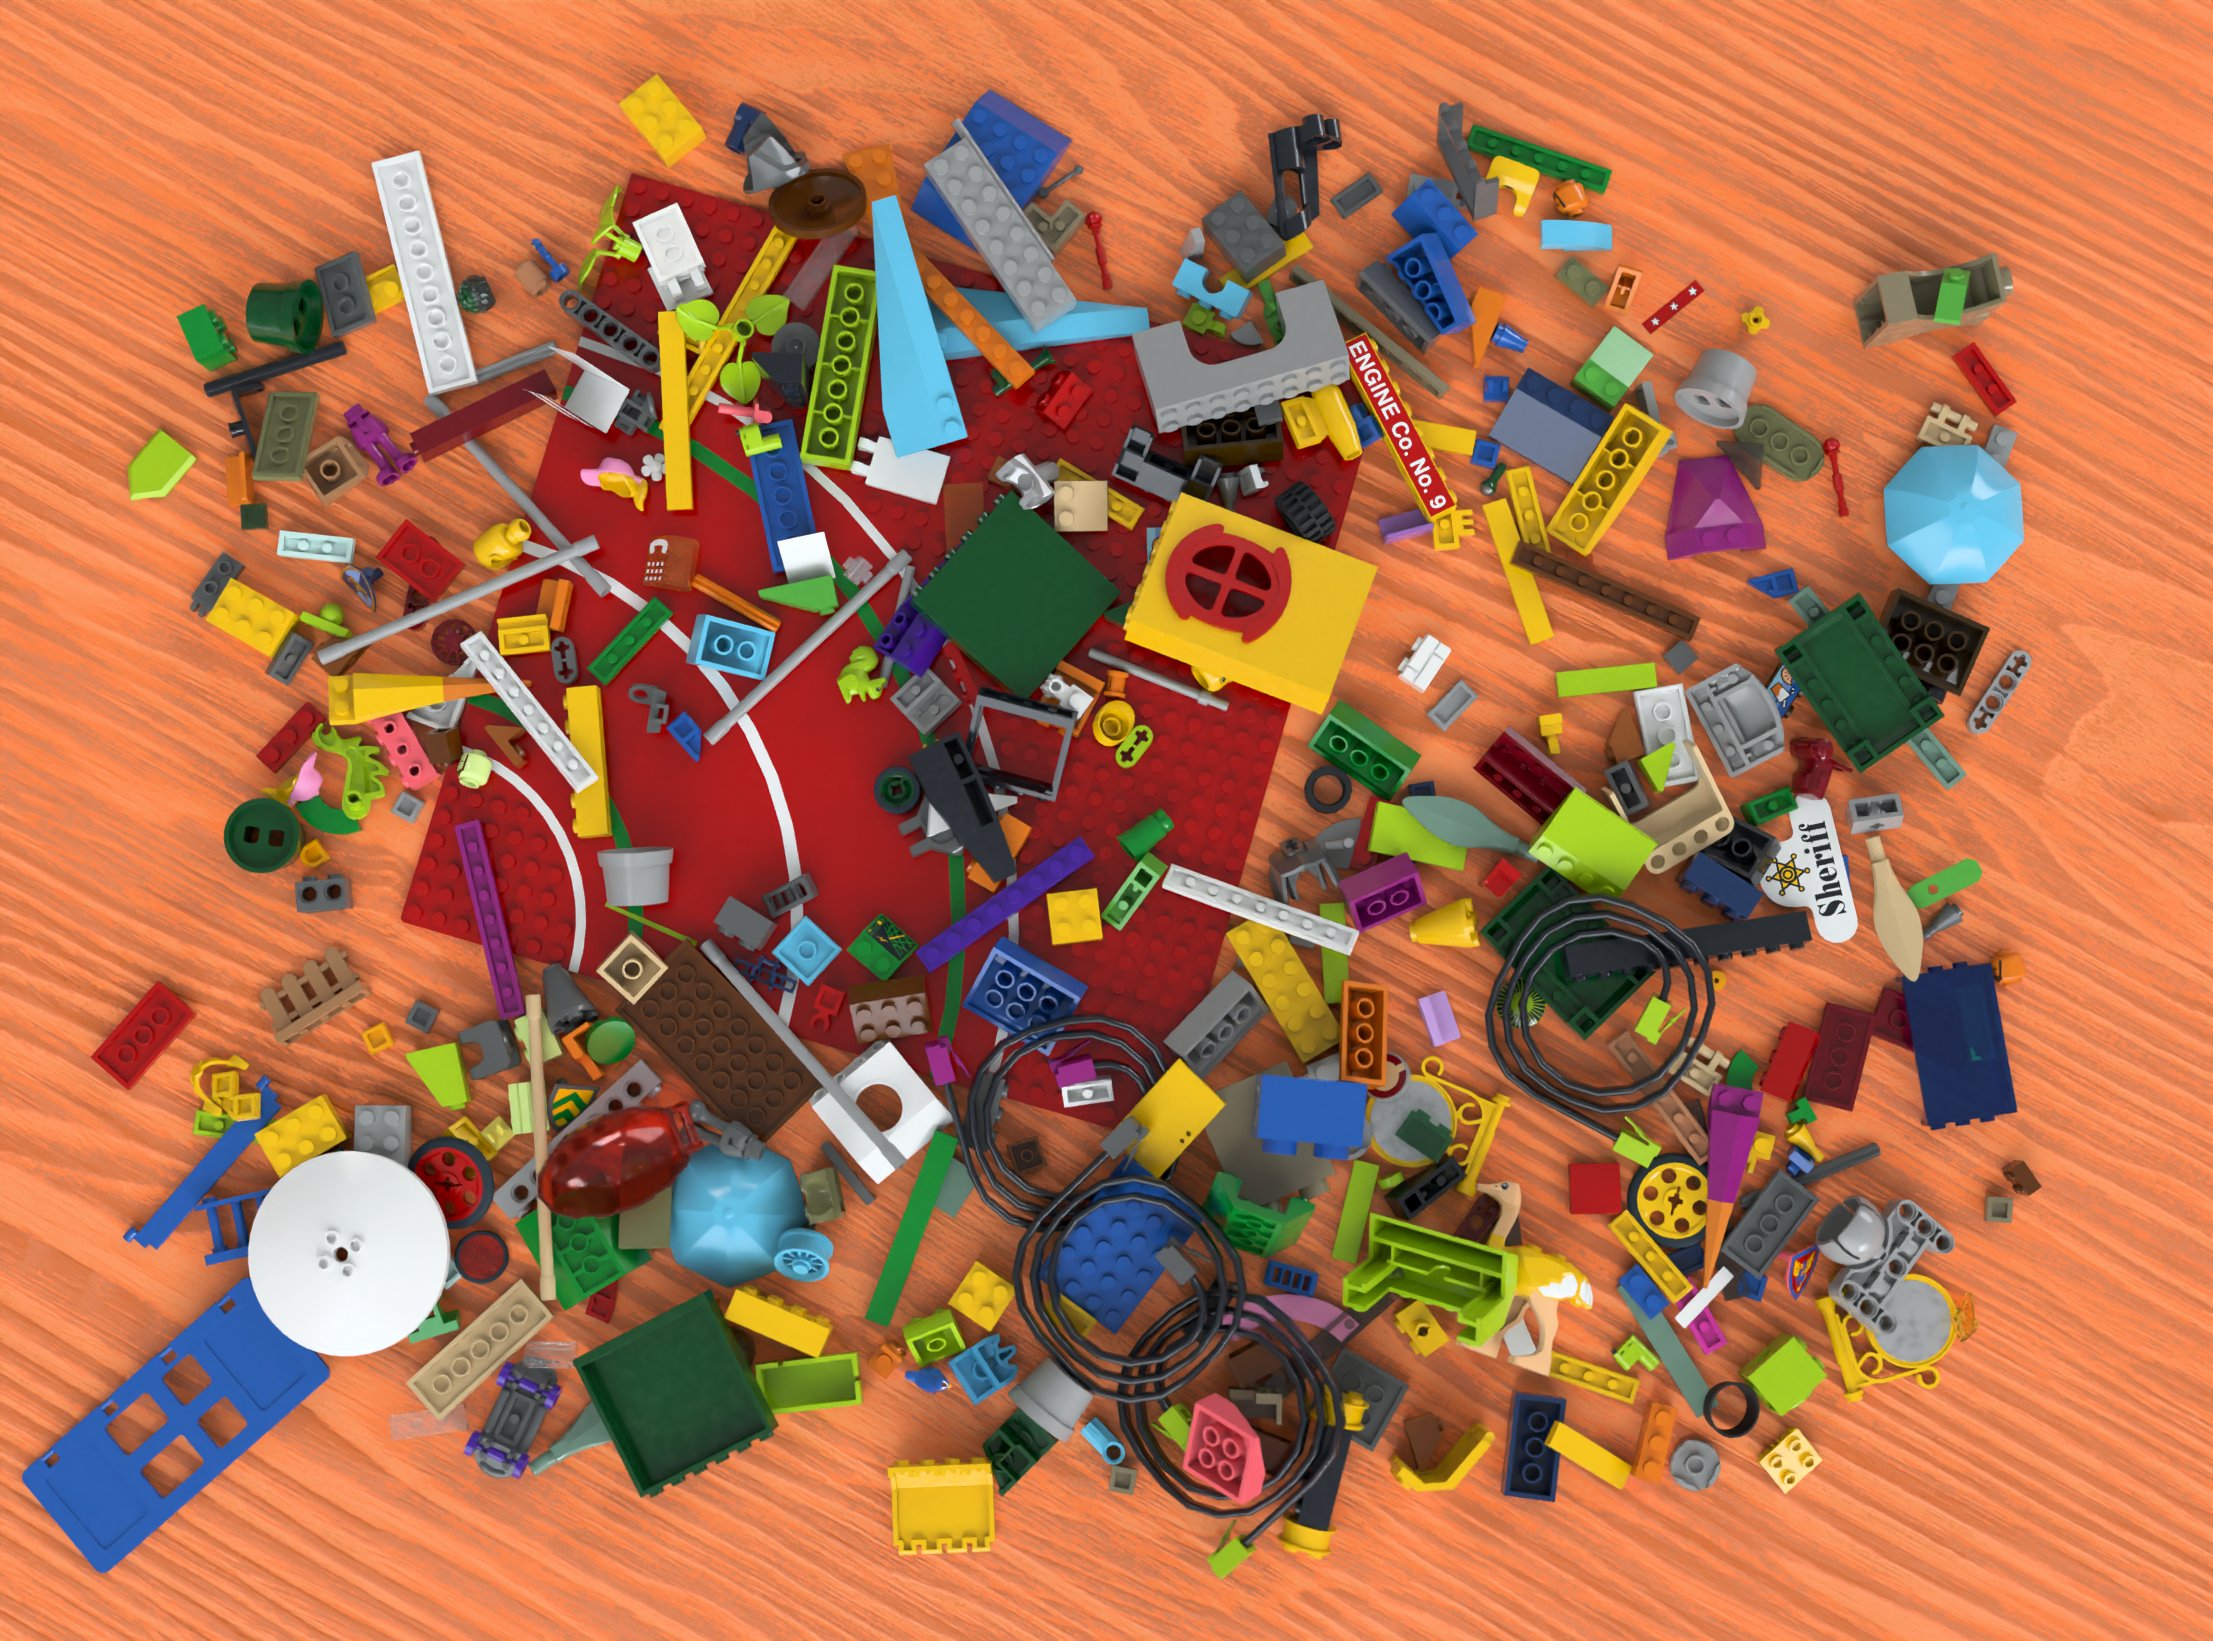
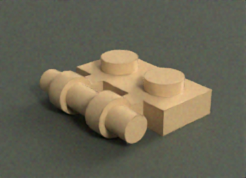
M1933 402L1929 411L1936 413L1937 417L1936 419L1929 415L1925 417L1915 439L1929 446L1969 445L1972 436L1964 433V431L1968 429L1974 432L1978 423L1971 420V417L1966 414L1961 415L1950 410L1951 407L1946 404L1940 405ZM1945 419L1956 423L1957 427L1954 428L1945 424Z
M1691 1036L1687 1044L1688 1047H1691L1695 1040ZM1703 1042L1698 1053L1709 1059L1708 1064L1704 1065L1694 1058L1688 1071L1680 1080L1705 1096L1710 1097L1712 1083L1718 1084L1722 1078L1721 1074L1714 1071L1715 1068L1719 1065L1726 1069L1730 1064V1060L1723 1057V1053L1720 1051H1713L1705 1046ZM1683 1052L1667 1072L1673 1075L1682 1064L1687 1053Z

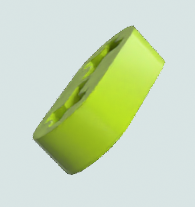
M1139 725L1127 736L1116 752L1115 759L1119 766L1123 768L1133 767L1151 745L1153 734L1149 727ZM1146 731L1148 741H1141L1138 746L1134 745L1137 740V735L1135 734ZM1131 747L1135 750L1131 754L1133 760L1131 762L1128 760L1125 763L1122 762V755L1120 753L1122 751L1127 753Z

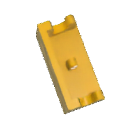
M1060 1293L1064 1310L1077 1331L1086 1337L1098 1320ZM1050 1298L1045 1307L1055 1323L1064 1329L1053 1311Z

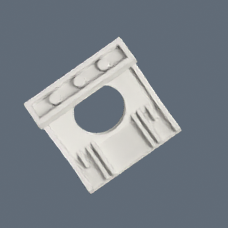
M890 1039L874 1042L870 1048L855 1058L852 1063L833 1078L855 1103L859 1094L865 1088L875 1084L887 1085L898 1093L902 1101L901 1118L893 1128L881 1133L889 1142L896 1146L906 1159H909L933 1138L936 1129L942 1131L953 1122L952 1115L947 1107L931 1092L902 1057ZM824 1086L814 1093L809 1099L814 1111L856 1162L879 1184L895 1170L894 1167Z

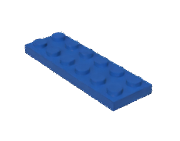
M793 419L760 425L762 437L779 433L783 447L749 456L774 574L786 572L777 541L816 533Z

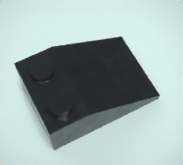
M1732 816L1734 820L1732 831L1698 852L1703 853L1757 888L1779 853L1781 846L1777 837Z

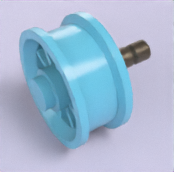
M807 1220L805 1229H790L779 1237V1251L775 1255L774 1265L782 1275L801 1282L819 1281L827 1276L830 1268L828 1260L831 1258L834 1248L832 1242L825 1235L814 1231L816 1223L810 1225L809 1220Z

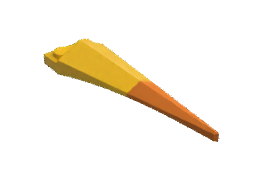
M368 673L328 676L330 725L358 724L419 707L494 693L496 691L484 678ZM521 680L526 687L532 685V682L529 680Z

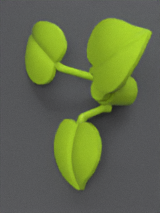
M618 185L612 190L602 206L599 216V227L595 230L591 244L594 245L598 239L606 235L615 241L613 249L616 252L596 250L595 248L589 252L579 270L578 290L582 292V283L598 256L607 255L620 259L622 256L635 262L641 252L643 245L630 239V236L616 226L613 220V206L617 193L622 191V188ZM613 228L620 236L616 237L608 231Z
M779 295L758 296L752 299L746 307L745 313L748 319H739L734 325L717 326L719 312L716 306L702 299L678 305L676 307V316L685 334L696 341L710 340L713 335V329L717 331L731 330L733 339L740 342L737 364L729 363L722 369L720 383L723 390L741 404H747L756 395L760 386L761 376L755 363L751 361L742 363L746 340L752 336L754 326L762 335H775L786 323L790 300Z

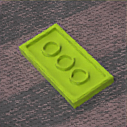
M1376 802L1367 851L1393 857L1407 852L1412 861L1458 871L1464 870L1467 848L1449 844L1434 836L1405 807Z

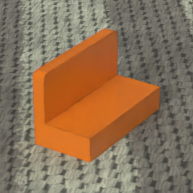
M244 451L239 452V456L225 457L228 506H254L255 492L254 480L251 476L253 470L251 456Z
M543 580L536 615H548V626L551 631L564 633L573 590V584L568 580Z

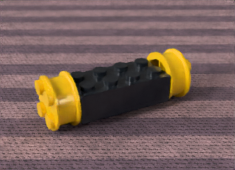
M1324 1384L1329 1421L1322 1451L1301 1480V1486L1311 1478L1329 1452L1335 1427V1416L1331 1391L1327 1384ZM1348 1391V1394L1342 1392L1346 1426L1338 1457L1320 1482L1295 1504L1294 1512H1286L1282 1515L1285 1522L1282 1533L1277 1534V1540L1283 1544L1282 1548L1286 1551L1295 1553L1302 1551L1315 1559H1322L1323 1555L1331 1554L1332 1550L1329 1547L1331 1535L1337 1532V1528L1330 1523L1353 1430H1363L1364 1425L1361 1423L1364 1409L1369 1408V1403L1363 1400V1395L1353 1391ZM1315 1406L1314 1409L1310 1410L1311 1417L1317 1420ZM1312 1444L1310 1445L1308 1454L1311 1452Z

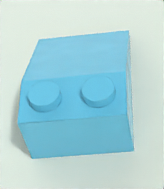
M697 614L686 663L763 681L766 676L776 633L710 615Z

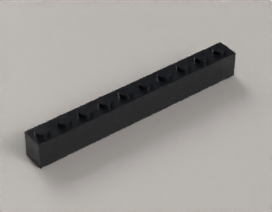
M1806 911L1682 929L1697 942L1707 962L1712 958H1717L1718 962L1733 959V955L1739 954L1742 955V958L1753 957L1759 951H1765L1766 954L1781 952L1780 948L1789 947L1790 951L1805 948L1804 945L1812 941ZM1670 931L1661 932L1678 945L1687 962L1693 961L1694 965H1699L1687 944ZM1650 934L1645 935L1661 948L1669 962L1670 969L1680 968L1675 956L1669 949ZM1623 938L1565 946L1559 951L1564 981L1573 979V983L1588 981V977L1597 976L1598 980L1613 977L1612 973L1621 972L1622 976L1633 975L1639 969H1645L1646 972L1661 970V965L1654 953L1640 943Z

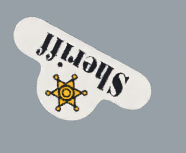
M1797 796L1795 801L1798 809L1789 812L1793 835L1790 839L1779 842L1781 849L1760 881V884L1765 894L1779 905L1786 907H1809L1813 912L1819 934L1827 941L1842 943L1849 940L1855 934L1858 921L1831 808L1824 797L1823 800H1808Z

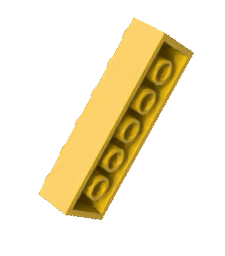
M1248 920L1225 934L1302 1064L1340 1042V1026L1283 931Z

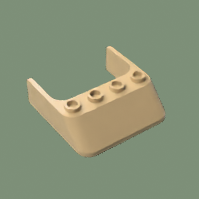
M1688 739L1683 740L1682 743L1698 773L1696 785L1646 816L1630 823L1658 842L1644 863L1647 870L1654 874L1668 870L1728 835L1734 827L1733 817L1698 746ZM1606 786L1600 788L1611 811L1629 822L1615 793Z

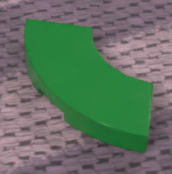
M320 795L295 805L301 816L310 825L321 831L336 835H348L362 831L358 820L349 819L344 814L343 809L330 807Z
M1742 1049L1737 1051L1728 1066L1726 1085L1753 1090V1076L1759 1067Z

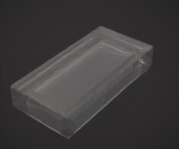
M528 1341L525 1345L523 1367L574 1369L575 1366L572 1360L576 1358L577 1342Z

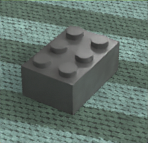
M1241 190L1201 218L1204 232L1246 284L1286 257L1285 243Z

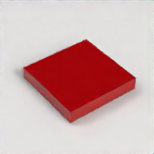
M1620 1163L1568 1164L1571 1215L1622 1213Z

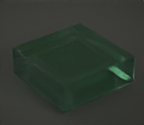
M267 504L240 505L241 529L243 531L268 529Z

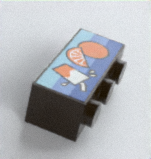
M1780 662L1765 684V688L1773 698L1781 719L1783 717L1787 719L1795 708L1792 705L1795 698L1798 697L1800 699L1803 693Z

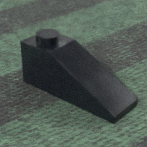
M1451 1155L1401 1182L1387 1193L1384 1198L1395 1217L1410 1221L1465 1178L1466 1175L1455 1157Z

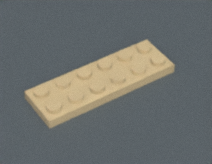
M520 1279L409 1379L406 1384L435 1418L441 1421L546 1326L555 1315L523 1279Z

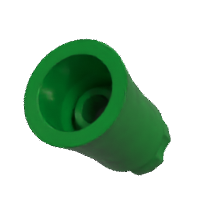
M1159 808L1152 815L1149 814L1130 829L1117 835L1116 839L1129 857L1136 863H1139L1147 852L1162 840L1166 833L1174 828V824L1166 813Z

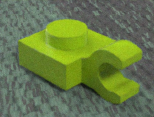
M1194 302L1182 323L1183 327L1203 336L1209 331L1223 339L1227 331L1225 324L1213 320L1215 318L1214 312Z

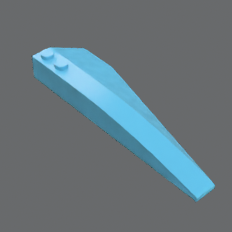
M896 195L872 202L882 407L896 456L899 458L966 438L968 434Z
M955 287L1016 351L1043 348V344L1045 347L1126 337L1132 336L1133 333L1150 329L1147 308L1076 300V307L1035 334L1007 293ZM927 297L945 360L983 356Z

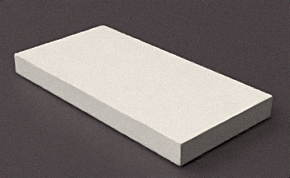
M1683 683L1633 692L1642 745L1646 753L1644 756L1646 757L1670 742L1676 743L1665 787L1697 782L1698 773L1682 743L1685 739L1694 743Z

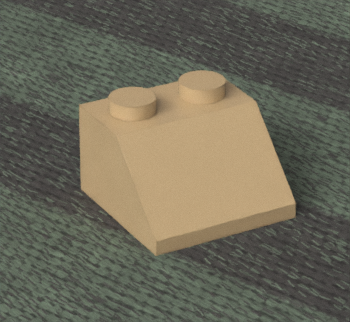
M1054 481L1055 531H1108V481Z
M631 930L599 964L596 971L632 1004H635L668 969V966L646 942Z

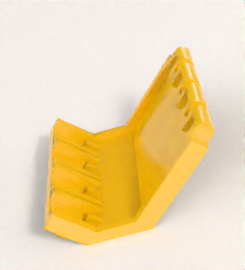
M1477 1421L1472 1427L1470 1426L1435 1469H1425L1423 1472L1412 1470L1399 1457L1393 1454L1388 1460V1463L1391 1465L1390 1471L1407 1490L1411 1487L1417 1492L1454 1489L1491 1446L1490 1444L1494 1441L1495 1435L1482 1422Z
M971 1457L970 1462H960V1458H946L945 1463H935L934 1459H920L919 1464H909V1460H895L894 1465H889L888 1478L891 1480L893 1546H899V1555H916L917 1545H921L922 1554L942 1553V1544H947V1553L968 1552V1543H972L973 1552L991 1551L990 1542H995L994 1490L991 1461H986V1457Z

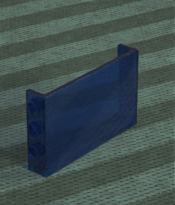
M1967 961L1952 963V969L1943 970L1942 965L1927 967L1928 972L1920 973L1915 982L1909 980L1904 974L1901 977H1895L1896 982H1902L1926 1120L1921 1121V1125L1930 1126V1130L1946 1128L1945 1123L1955 1122V1126H1964L1971 1124V1119L1979 1118L1980 1122L1995 1121V1116L2018 1112L1991 963L1968 966Z

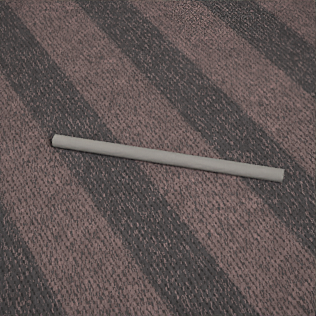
M959 118L954 120L951 125L961 139H967L1052 263L1055 257L961 120Z

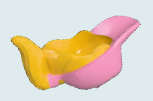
M605 458L598 469L581 470V478L586 484L601 486L603 490H611L621 497H633L637 509L640 511L644 510L643 502L647 496L648 483L644 478L634 475L628 463L620 459Z
M311 752L308 755L307 761L299 768V772L284 781L278 789L263 788L260 790V793L266 795L269 799L282 803L288 809L293 807L297 801H307L319 795L323 778L314 767L317 753Z

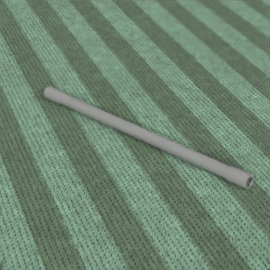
M429 394L424 399V404L437 418L441 419L451 414L449 408L437 395ZM476 439L463 444L559 550L571 546L569 541ZM582 556L569 560L600 597L605 596L612 587Z
M902 549L893 557L885 568L727 715L707 730L703 736L712 745L716 744L739 719L894 575H897L913 560L908 553Z

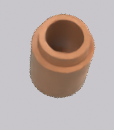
M524 260L516 266L514 276L529 294L540 297L550 288L548 277L533 260Z

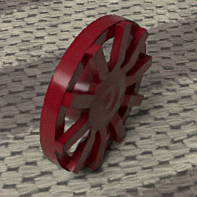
M458 619L446 620L434 629L435 631L431 638L432 651L441 662L447 665H463V662L469 657L467 656L461 660L459 652L463 650L460 643L464 642V637L470 633L472 636L475 635L476 631L465 621ZM451 624H458L456 632H453ZM462 625L466 626L468 630L460 634ZM445 626L448 627V635L442 631ZM440 633L445 639L436 640L437 635ZM436 644L445 645L437 651ZM449 650L446 659L440 656L442 652ZM452 653H455L457 661H450Z

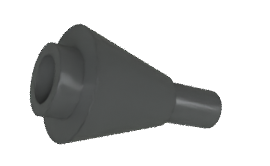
M1234 473L1220 474V479L1216 483L1225 509L1235 512L1234 502L1236 501L1240 477H1235Z
M1946 902L1933 919L1932 924L1922 931L1924 940H1928L1938 931L1940 932L1963 922L1961 916L1964 913L1955 903L1950 905Z

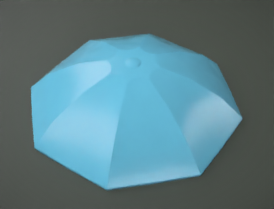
M1978 445L1921 447L1884 488L1887 546L1929 584L1987 582L2024 541L2021 485Z
M713 1144L683 1154L673 1173L670 1248L675 1262L727 1288L778 1271L774 1265V1258L779 1251V1237L787 1230L803 1228L807 1221L804 1208L805 1202L791 1161L765 1148L760 1161L752 1158L746 1160L744 1158L730 1157L722 1154L720 1148Z

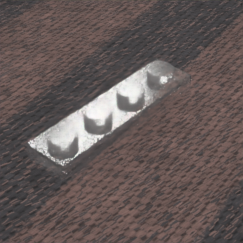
M852 226L840 234L822 238L783 297L788 298L792 304L805 311L832 272L833 266L837 265L859 233V229Z

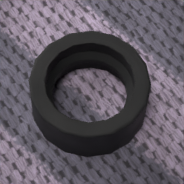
M1322 766L1314 770L1307 778L1304 786L1305 799L1309 806L1317 812L1324 814L1336 813L1343 809L1350 800L1352 785L1348 775L1340 768L1334 766ZM1322 776H1334L1342 784V796L1333 804L1321 803L1314 795V784Z

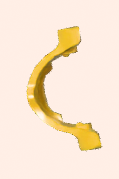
M235 1054L229 1060L217 1057L202 1060L192 1068L190 1081L194 1093L204 1101L202 1110L212 1115L220 1116L222 1109L215 1104L212 1098H207L202 1092L199 1078L203 1074L204 1069L213 1064H226L229 1068L235 1069L237 1067L246 1070L249 1063Z

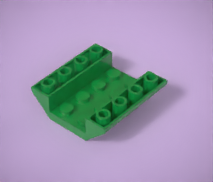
M1217 1172L1202 1207L1224 1229L1236 1249L1267 1258L1296 1244L1315 1210V1204L1310 1203L1306 1198L1291 1196L1284 1212L1280 1213L1276 1208H1265L1256 1205L1250 1199H1238L1237 1196L1242 1179L1237 1178L1235 1174L1230 1172ZM1213 1233L1216 1241L1221 1243L1217 1236Z
M603 1172L550 1201L556 1297L564 1311H567L587 1299V1297L653 1259L647 1249L618 1248L620 1201ZM536 1209L515 1225L541 1269L538 1209Z

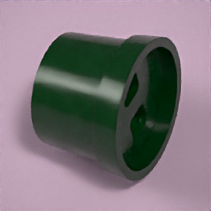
M309 279L293 280L290 283L255 284L249 293L246 304V325L252 340L258 343L286 347L292 352L310 354L316 348L322 332L324 315L322 296L317 284Z
M256 798L239 805L229 816L224 829V845L229 857L240 868L253 873L274 872L292 865L299 859L306 842L304 828L292 811L282 803L268 798ZM254 827L260 829L257 843H251ZM272 830L284 832V840L281 847L269 844Z

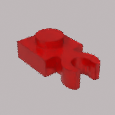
M822 984L813 1004V1007L819 1009L818 1014L811 1018L810 1025L814 1026L816 1020L821 1018L824 1021L822 1030L827 1031L830 1026L828 1017L830 1014L837 1016L846 993Z

